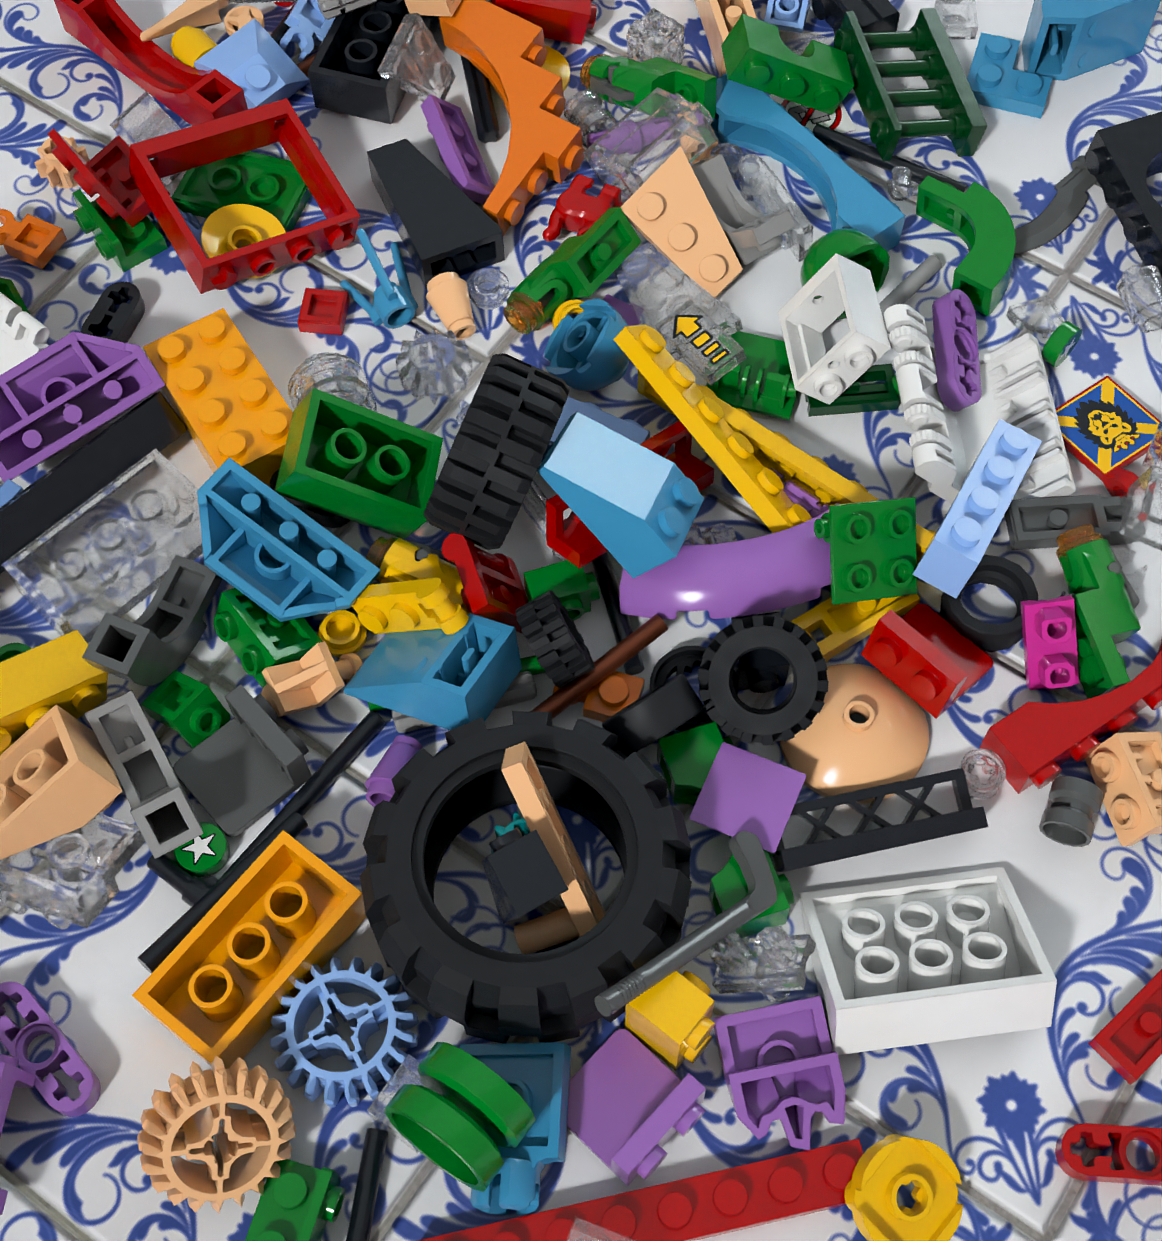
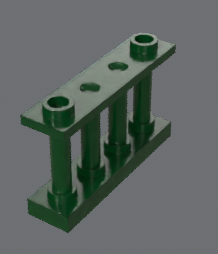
M936 8L920 9L916 22L909 31L862 32L854 11H846L841 27L834 36V48L845 51L847 54L854 82L853 90L870 129V139L873 144H876L882 161L891 160L900 138L947 136L952 141L958 157L973 156L988 125ZM909 48L914 53L916 60L874 61L870 49ZM921 76L926 81L929 89L887 91L882 78ZM934 106L939 111L942 119L899 121L894 108Z

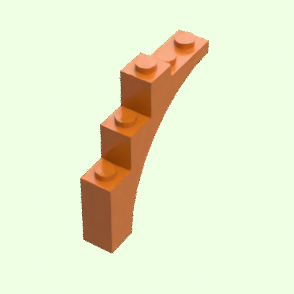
M462 0L452 17H439L444 45L468 59L489 79L502 98L511 121L508 155L500 178L483 205V211L499 225L504 236L510 226H515L519 223L524 214L525 206L534 195H539L543 191L548 178L562 184L571 171L575 172L580 167L584 159L585 149L583 148L581 128L559 118L563 113L566 103L563 94L562 77L541 68L547 56L543 28L485 0Z

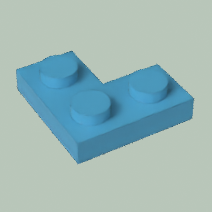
M981 32L967 77L978 104L1041 119L1052 78L1013 69L1020 41Z

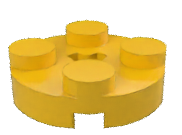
M897 1134L886 1136L883 1140L876 1142L865 1151L856 1164L852 1180L848 1182L844 1193L845 1203L852 1211L854 1222L867 1241H949L959 1226L963 1208L962 1204L957 1203L958 1189L956 1184L962 1185L960 1174L950 1156L942 1148L930 1141ZM912 1181L915 1185L911 1192L912 1198L916 1201L911 1209L903 1205L898 1207L896 1199L899 1187L901 1185L907 1186Z

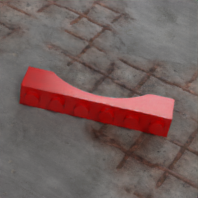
M54 0L63 27L67 33L190 125L195 126L248 110L243 89L216 69L209 71L194 69L167 54L152 40L147 42L141 41L140 34L143 31L136 26L115 0Z
M1162 639L1152 664L1132 681L1109 693L1083 701L1063 703L1027 702L991 726L979 749L1018 794L1033 784L1038 789L1043 788L1062 772L1060 765L1072 757L1077 763L1084 760L1101 744L1098 740L1110 731L1113 735L1126 731L1138 720L1139 716L1136 713L1147 705L1152 710L1162 706Z

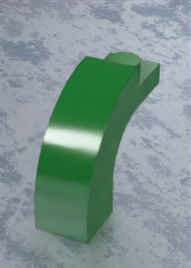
M927 175L918 186L916 215L956 234L966 243L970 252L954 270L952 290L959 289L963 291L971 300L974 309L989 317L1003 298L1011 277L1016 245L1012 219L1000 200L980 184L973 182L964 193L949 183L941 182Z

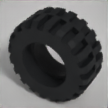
M505 353L492 356L423 515L430 525L448 533L464 535L470 538L474 544L487 550L499 549L502 546L530 488L568 398L570 389L563 379Z

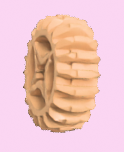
M215 1056L211 1069L202 1071L199 1064L192 1061L190 1066L191 1076L182 1079L180 1076L171 1073L168 1080L171 1091L154 1089L153 1096L151 1097L154 1108L143 1110L141 1116L143 1129L139 1131L137 1136L139 1151H142L140 1161L143 1171L150 1175L153 1188L156 1189L157 1193L166 1191L168 1200L174 1206L187 1198L189 1207L196 1213L205 1201H210L212 1208L219 1213L224 1200L233 1198L234 1202L242 1207L245 1192L252 1189L263 1195L265 1185L263 1178L280 1177V1166L275 1161L291 1158L292 1147L289 1140L295 1137L296 1132L294 1121L291 1118L293 1108L289 1098L283 1095L284 1090L281 1083L275 1077L269 1079L266 1070L259 1064L248 1071L246 1062L238 1057L229 1069H225L223 1060ZM227 1103L242 1104L252 1108L257 1113L248 1114L247 1109H232L228 1107ZM221 1120L222 1125H223V1127L220 1126L222 1132H221L220 1134H218V1133H219V1121ZM217 1134L215 1148H213V1135ZM186 1155L187 1160H202L207 1164L193 1163L183 1159L180 1156Z

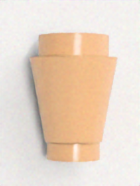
M444 272L433 277L427 283L428 293L426 299L450 333L452 339L463 340L472 336L476 332V326L474 324L467 282L461 279L456 272Z

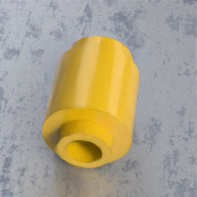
M185 26L177 30L171 40L174 58L196 69L194 62L217 46L203 30L191 26Z

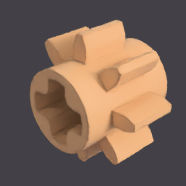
M62 136L86 162L90 160L85 146L78 147L74 137L68 139ZM51 138L47 139L41 147L37 148L41 159L34 162L40 177L48 178L52 188L56 186L60 188H73L77 186L78 183L74 180L73 176L78 170L73 168L69 172L51 152L57 145Z

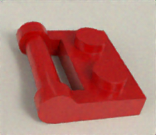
M449 534L442 543V554L444 558L456 565L463 585L461 597L467 609L472 614L513 626L517 632L522 634V627L518 624L515 610L529 601L513 559L502 553L491 554L476 547L473 541L464 535Z

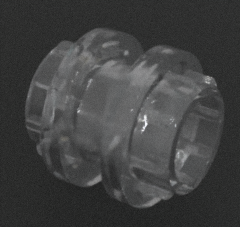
M329 352L314 354L298 366L290 378L288 395L294 410L313 388L377 412L376 401L368 386L365 372L361 365L351 357Z

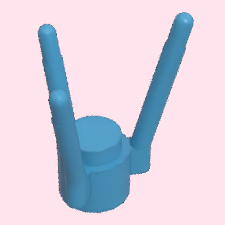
M359 228L356 232L381 285L373 293V305L347 280H342L340 285L369 314L375 326L383 323L389 329L400 328L412 320L418 304L411 293L399 245L393 242L390 246L400 285L397 286L396 283L390 282L365 230Z

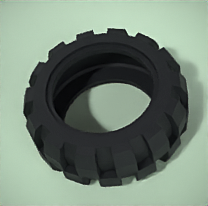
M512 711L513 725L486 729L483 717L445 732L448 746L434 756L423 748L417 751L391 779L395 790L389 802L383 800L374 807L363 841L367 854L366 869L360 875L365 915L373 930L387 967L393 969L403 983L407 994L434 1018L438 1019L446 1016L463 1025L466 1035L498 1043H507L510 1036H538L539 1043H552L580 1037V1027L602 1017L611 1023L623 1014L625 1006L609 1017L603 1016L595 1006V997L680 941L686 909L689 906L692 883L690 880V856L692 849L683 813L671 806L667 798L668 783L643 754L633 752L626 756L618 749V735L583 719H577L573 730L552 726V712ZM522 742H526L554 804L581 815L595 825L613 846L624 873V880L615 902L597 925L567 945L550 951L530 954L496 951L471 941L452 927L434 904V887L438 868L445 852L456 836L480 816L506 805L517 804L501 771L505 749Z

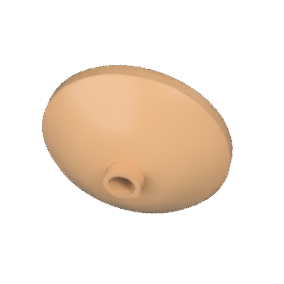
M851 663L828 666V692L825 694L824 705L820 713H817L812 720L813 723L805 731L801 730L795 734L794 738L788 741H779L781 752L789 768L806 774L804 785L823 797L915 778L925 760L929 745L928 722L923 708L877 668ZM854 713L861 714L865 717L866 722L855 723L851 720L850 715ZM895 793L885 795V797L883 798V800H885V799H887V798H889V797H891V796H894ZM874 798L860 800L856 802L859 804H868L871 803Z

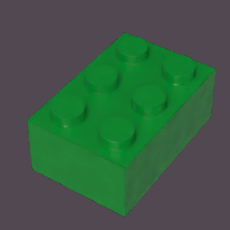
M313 388L293 411L275 492L284 497L405 540L427 521L423 514L434 489L443 438Z

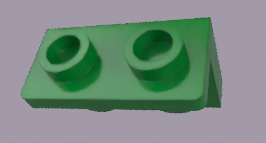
M80 189L72 193L78 209L73 211V215L85 234L93 232L96 236L93 238L94 243L106 261L113 258L123 273L168 249L164 237L147 216L132 228L120 215L113 220L96 200L90 202Z
M236 588L221 593L213 621L215 631L219 638L227 642L241 660L246 673L253 676L262 688L267 684L262 674L266 667L298 661L317 643L323 642L304 617L280 622Z
M288 1159L275 1161L280 1166V1177H267L264 1193L260 1196L245 1241H321L327 1221L334 1223L340 1213L345 1196V1188L339 1187L342 1178L335 1170L327 1167L318 1169Z

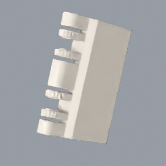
M896 304L885 310L883 316L890 346L899 353L893 359V365L896 371L895 375L904 411L905 424L916 431L909 437L914 469L918 476L927 480L930 492L951 504L954 502L965 477L999 419L1024 430L1026 433L1042 441L1012 500L1064 497L1076 492L1037 338L1028 332L991 353L979 354L981 399L967 408L954 412L943 403L938 393L935 345L926 336L927 329L924 316L906 304Z

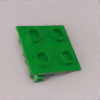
M724 328L720 340L722 346L717 350L716 354L723 349H727L729 354L714 365L711 362L709 363L706 386L718 398L734 408L790 420L798 391L794 388L785 342Z
M915 497L829 505V513H825L821 519L815 520L814 533L819 539L823 538L824 541L830 543L831 600L833 605L917 594V577L912 575L917 567Z

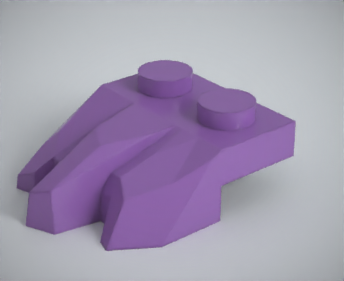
M821 996L712 1017V1021L715 1023L714 1032L723 1075L737 1118L758 1140L767 1135L772 1121L780 1119L790 1146L810 1151L811 1118L815 1112H822L829 1123L844 1124L846 1089L838 1054L832 1049Z

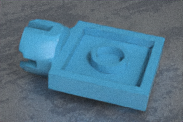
M565 1042L460 1044V1049L480 1060L503 1078L523 1098L536 1118L533 1126L517 1148L497 1146L501 1152L504 1165L484 1192L471 1188L470 1202L472 1207L497 1215H507L510 1209L517 1210V1215L535 1212L539 1206L540 1178L545 1165L553 1162H565L571 1047Z

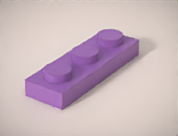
M430 94L420 106L428 122L427 128L433 135L440 151L439 157L446 165L452 182L471 200L484 205L495 186L460 107Z

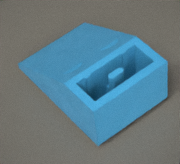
M1034 0L1022 41L1024 72L1050 77L1052 80L1065 81L1141 53L1161 0Z
M468 614L469 620L461 630L451 635H446L442 629L387 633L344 687V693L448 730L455 729L483 717L485 722L522 669L515 627L475 614Z

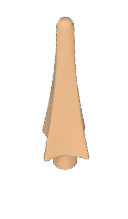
M186 0L165 18L140 34V39L147 42L174 33L185 26L194 28L221 23L219 10L227 7L229 2L228 0Z

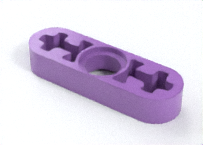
M954 289L933 302L932 312L938 393L943 403L950 410L958 412L977 403L981 399V379L975 309L971 300L963 291Z
M17 982L1 983L0 1041L12 1057L19 1060L18 1065L22 1070L36 1076L34 1086L49 1106L68 1117L81 1116L90 1111L97 1103L101 1090L96 1074L38 999L27 988ZM10 998L18 1003L16 1005L18 1012L29 1022L22 1029L4 1015L6 1011L3 1004ZM43 1034L52 1035L55 1040V1049L52 1055L41 1063L30 1062L27 1050L32 1040ZM62 1068L73 1080L77 1082L82 1081L78 1086L81 1092L79 1098L74 1101L67 1096L61 1098L66 1093V1088L53 1073Z

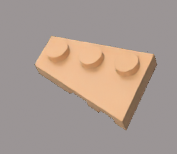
M680 146L620 208L628 221L712 303L742 272L743 268Z

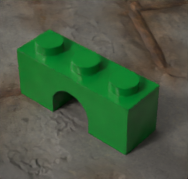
M745 14L741 15L721 45L729 80L829 115L834 113L854 87L845 51L811 40L803 53L798 55L782 42L777 26Z

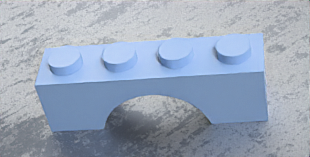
M999 419L962 483L963 485L912 575L954 598L958 597L979 565L1042 442L1041 440Z

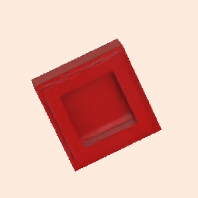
M305 288L297 321L299 331L343 335L350 304L348 291Z

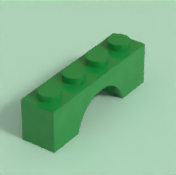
M716 722L658 739L657 761L664 780L668 783L667 788L673 803L694 806L721 744L726 742L733 745L729 736L722 738ZM763 850L777 891L776 902L773 906L725 937L726 943L786 924L790 905L794 904V896L785 874L777 875L770 858L775 856V853ZM733 854L727 864L711 878L708 896L716 916L745 898L748 893L747 883Z

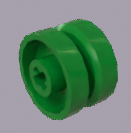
M436 1042L418 1065L417 1071L423 1086L403 1084L385 1107L384 1113L399 1133L441 1170L468 1187L484 1192L504 1165L501 1152L497 1146L517 1148L533 1126L536 1118L523 1098L503 1078L484 1063L447 1042Z

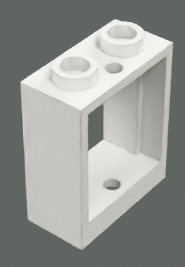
M837 253L778 311L795 390L829 405L891 348L871 271ZM815 296H822L819 299H813ZM845 311L850 331L826 353L822 332Z

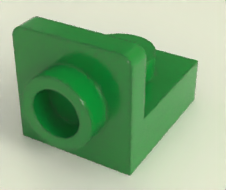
M174 670L140 704L151 718L176 730L192 749L231 719L230 714L207 685L177 670Z

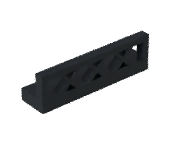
M959 768L797 803L794 805L791 815L799 816L814 827L803 845L784 849L781 837L773 859L776 872H785L986 828L988 823L984 807H972L964 770ZM952 781L959 811L940 814L924 803L935 784ZM923 787L917 798L906 792L907 790ZM893 793L912 804L902 823L891 825L874 814L885 795ZM874 798L868 809L856 802ZM842 804L848 805L863 815L854 832L845 836L840 835L825 825L834 808ZM825 808L818 820L807 813ZM919 810L930 816L914 820ZM870 820L882 827L864 831ZM820 831L832 838L814 842Z

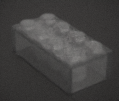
M154 449L4 562L2 567L19 593L60 636L78 630L85 641L89 643L106 612L121 618L159 588L175 555L194 561L203 554L197 495L198 488L157 449Z

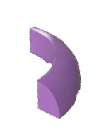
M829 509L802 524L765 536L718 544L682 545L677 557L635 578H632L623 568L619 586L621 614L646 618L658 615L662 619L674 620L677 617V611H708L710 618L720 619L769 612L814 600L820 597L822 587L831 584L830 543L824 541L823 538H817L814 533L815 520L821 519L823 514L829 513Z

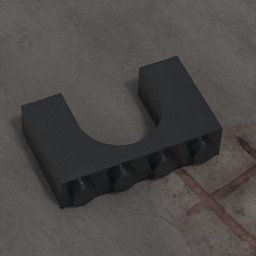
M1158 112L1097 130L1084 158L1086 159L1088 171L1096 177L1104 192L1107 205L1114 210L1121 222L1127 241L1133 244L1141 258L1145 274L1152 278L1159 293H1161L1162 206L1151 195L1146 178L1162 173V112Z

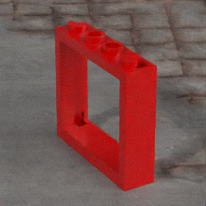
M287 98L130 145L129 173L200 294L214 289H227L237 281L255 275L258 277L265 276L275 268L293 262L303 263L314 255L327 250L343 249L355 240L360 215ZM280 142L327 219L207 259L160 178Z

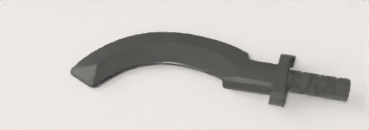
M1084 155L1079 156L1071 163L1073 171L1055 185L1054 189L1057 193L1045 210L1031 222L1015 229L1016 245L1014 254L1024 253L1041 247L1060 235L1071 225L1084 208L1089 197L1085 192L1094 184L1101 187L1096 177L1088 171Z

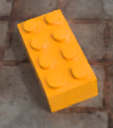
M222 308L143 346L145 355L166 385L162 388L164 394L187 426V431L213 473L228 458H231L270 487L272 475L281 466L293 412L225 309Z
M283 830L132 996L149 1014L208 1065L211 1066L215 1056L223 1060L225 1069H229L238 1057L243 1060L271 1028L272 1016L284 1013L285 1009L281 1005L282 996L290 995L294 998L297 996L298 992L294 987L296 979H303L306 984L311 982L313 979L310 973L312 964H317L322 969L365 920L366 915L362 892Z

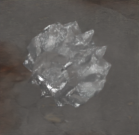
M435 326L428 335H423L416 330L414 341L402 340L401 353L397 355L396 368L397 372L400 373V384L404 391H412L416 401L429 396L434 405L440 396H446L453 401L455 390H466L468 377L471 376L473 371L472 359L469 358V350L465 340H457L452 330L439 335V331H437Z

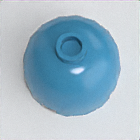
M598 298L587 300L579 306L584 311L574 319L567 314L551 334L545 348L544 357L550 361V366H545L547 371L563 379L568 386L578 391L590 392L600 390L620 380L625 375L630 361L613 340L625 326H628L627 322L609 303Z

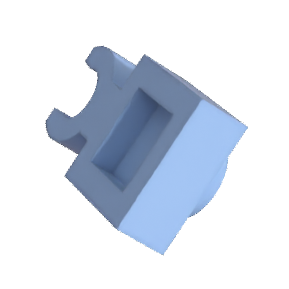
M297 0L285 21V24L291 28L281 38L280 47L285 49L291 41L297 43L301 48L298 60L302 62L311 53L314 45L318 47L322 43L335 18L325 19L319 10L317 0Z

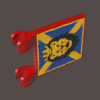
M1106 376L1057 407L1056 413L1065 448L1104 483L1112 497L1130 496L1136 499L1137 494L1135 491L1140 488L1141 480L1136 474L1123 468L1155 447H1158L1162 453V422L1109 376Z

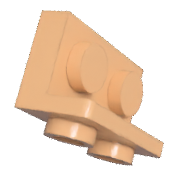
M1160 731L1115 733L1101 743L1085 758L1095 785L1103 791V804L1122 846H1133L1149 835L1162 834V735Z

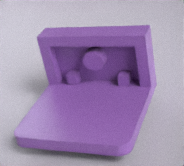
M619 1029L608 1038L569 1080L567 1128L620 1180L629 1186L638 1174L645 1180L656 1170L668 1154L663 1149V1146L677 1131L684 1137L700 1120L706 1111L700 1106L703 1103L706 1088L690 1073L681 1080L628 1030Z

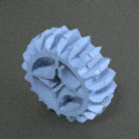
M356 956L350 962L349 969L344 970L341 960L333 957L330 963L331 972L324 974L317 964H312L310 973L314 980L306 984L303 979H296L294 987L298 992L295 998L290 995L282 996L281 1005L288 1011V1014L272 1016L271 1024L275 1029L282 1031V1033L270 1039V1046L274 1051L283 1052L275 1060V1064L281 1072L291 1070L286 1080L290 1087L296 1089L306 1084L304 1096L307 1100L313 1102L325 1089L324 1099L328 1107H336L341 1092H345V1097L350 1107H356L360 1101L358 1090L366 1088L372 1100H376L380 1097V1091L375 1084L377 1081L383 1078L392 1087L398 1083V1078L391 1069L393 1064L401 1068L410 1067L412 1062L410 1057L400 1048H413L418 1045L417 1035L407 1031V1029L413 1028L419 1023L416 1012L406 1010L412 1004V998L406 991L397 993L401 982L395 974L383 979L384 969L377 962L371 965L364 974V963L361 958ZM352 992L361 993L374 998L378 1002L371 1006L367 1002L355 1007L346 1006L340 1002L337 995ZM322 1003L324 1010L323 1020L318 1027L308 1032L309 1038L303 1041L306 1023L313 1011ZM336 1012H339L344 1023L347 1022L353 1032L350 1038L355 1047L354 1051H351L347 1042L341 1039L336 1030L339 1026L335 1017ZM388 1020L384 1042L378 1052L368 1060L365 1052L366 1042L371 1035L380 1030L379 1024ZM339 1055L350 1061L353 1070L344 1072L326 1071L314 1066L309 1061L318 1056H321L324 1060L328 1057Z

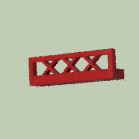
M680 420L640 444L675 463L682 473L696 484L699 492L713 484L714 468L691 454L692 435ZM675 443V452L665 457L671 445ZM557 494L546 501L547 546L580 569L608 550L573 511L568 518L563 520V511L569 508V506Z

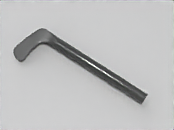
M747 831L738 832L730 838L728 844L748 886V893L745 898L633 971L618 983H615V985L597 995L594 1001L595 1006L603 1016H611L630 1001L640 996V994H643L774 905L777 900L775 883L760 840L755 834Z

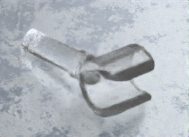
M897 166L893 168L892 179L887 180L888 192L893 200L903 201L911 196L917 197L920 184L912 182L911 171L907 167Z

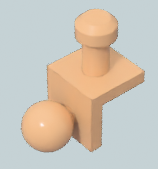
M320 642L298 661L266 667L262 674L267 684L263 687L260 694L273 707L278 717L321 707L345 686L344 682L348 683L363 665V661L357 654L348 653L341 655L339 660L334 662L326 642Z

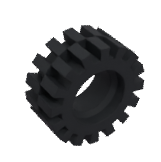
M552 590L515 610L518 624L522 627L521 631L528 640L530 649L535 653L540 666L544 667L546 675L549 679H552L556 687L561 688L595 669L593 659L587 646L584 644L583 637L576 629L573 619L569 617L568 611L564 605L562 606L560 599L557 595L555 596Z

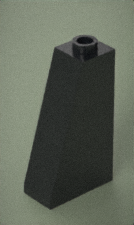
M407 139L367 151L372 182L426 288L427 283L441 273L456 272L459 276L505 260L503 232L499 225Z

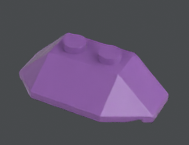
M73 331L1 374L0 477L5 483L7 479L13 480L51 459L166 386L141 347L135 344Z

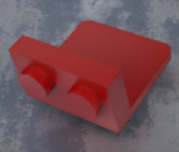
M54 128L47 133L57 145L51 150L53 155L69 172L73 168L78 170L74 173V180L91 198L97 193L100 195L95 199L96 202L113 220L120 215L133 228L152 211L129 173L130 147L120 135L113 139L91 160L86 162Z
M917 604L903 617L889 610L878 620L860 654L936 719L980 681L993 666V660L972 641L960 635L949 622L926 604Z

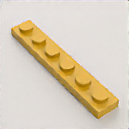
M646 324L625 326L613 340L772 533H776L812 519L805 508L799 504H794L782 490L784 485L779 476L771 469L764 468L753 455L754 448L750 441L741 433L734 432L723 419L725 414L721 406L712 398L704 396L695 385V376L692 371L682 362L676 361L666 350V341L663 336Z

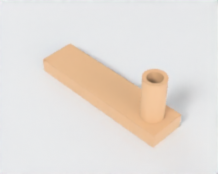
M522 742L505 749L501 771L530 832L537 830L569 889L560 894L566 907L514 926V934L522 954H530L583 936L597 925L606 913L526 742Z

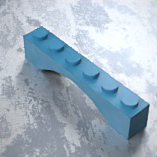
M727 73L717 79L715 118L705 121L712 126L717 140L725 145L743 147L765 154L785 164L800 175L816 192L824 205L832 231L843 228L856 229L877 240L887 252L899 244L906 215L901 212L895 203L888 201L872 187L865 177L860 176L849 167L838 153L826 147L814 136L809 128L802 126L787 113L780 103H776L765 92L729 80Z

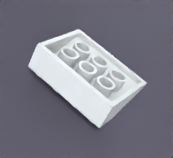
M1004 867L800 893V905L818 994L821 996L831 1044L834 1052H837L838 1055L1051 1027L1057 979Z

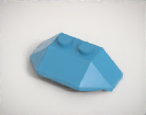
M228 458L197 490L204 565L280 622L351 608L361 593L381 573V569L231 458Z

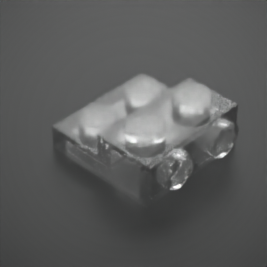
M98 813L84 827L2 859L0 861V899L9 910L16 914H25L29 908L42 912L46 920L59 929H67L72 923L88 928L119 892L115 876L146 841L137 825Z

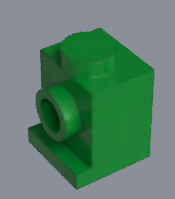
M568 560L523 573L525 592L529 602L552 590L555 596L557 595L560 599L562 606L564 605L569 617L573 621L579 619L584 613L591 612V602L600 599L599 588L593 572L585 573L583 567L579 569Z

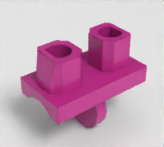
M1066 595L1050 600L1020 601L1026 686L1029 690L1069 687L1079 684L1074 598L1071 595Z

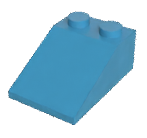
M579 412L570 416L537 470L632 578L677 557L704 501V497L700 494L696 484L687 478L675 463Z

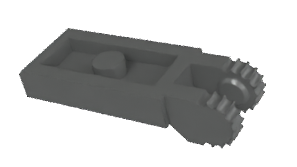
M1101 494L1016 499L1011 501L1004 514L1012 550L1079 546L1099 539H1107L1110 545L1131 544L1141 540L1144 534L1142 525L1136 521L1107 522V520H1114L1116 518L1130 517L1137 512L1136 500L1130 496L1101 497Z

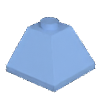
M255 18L194 62L196 69L205 71L216 69L241 87L244 91L248 109L285 98L288 99L309 83L306 75Z

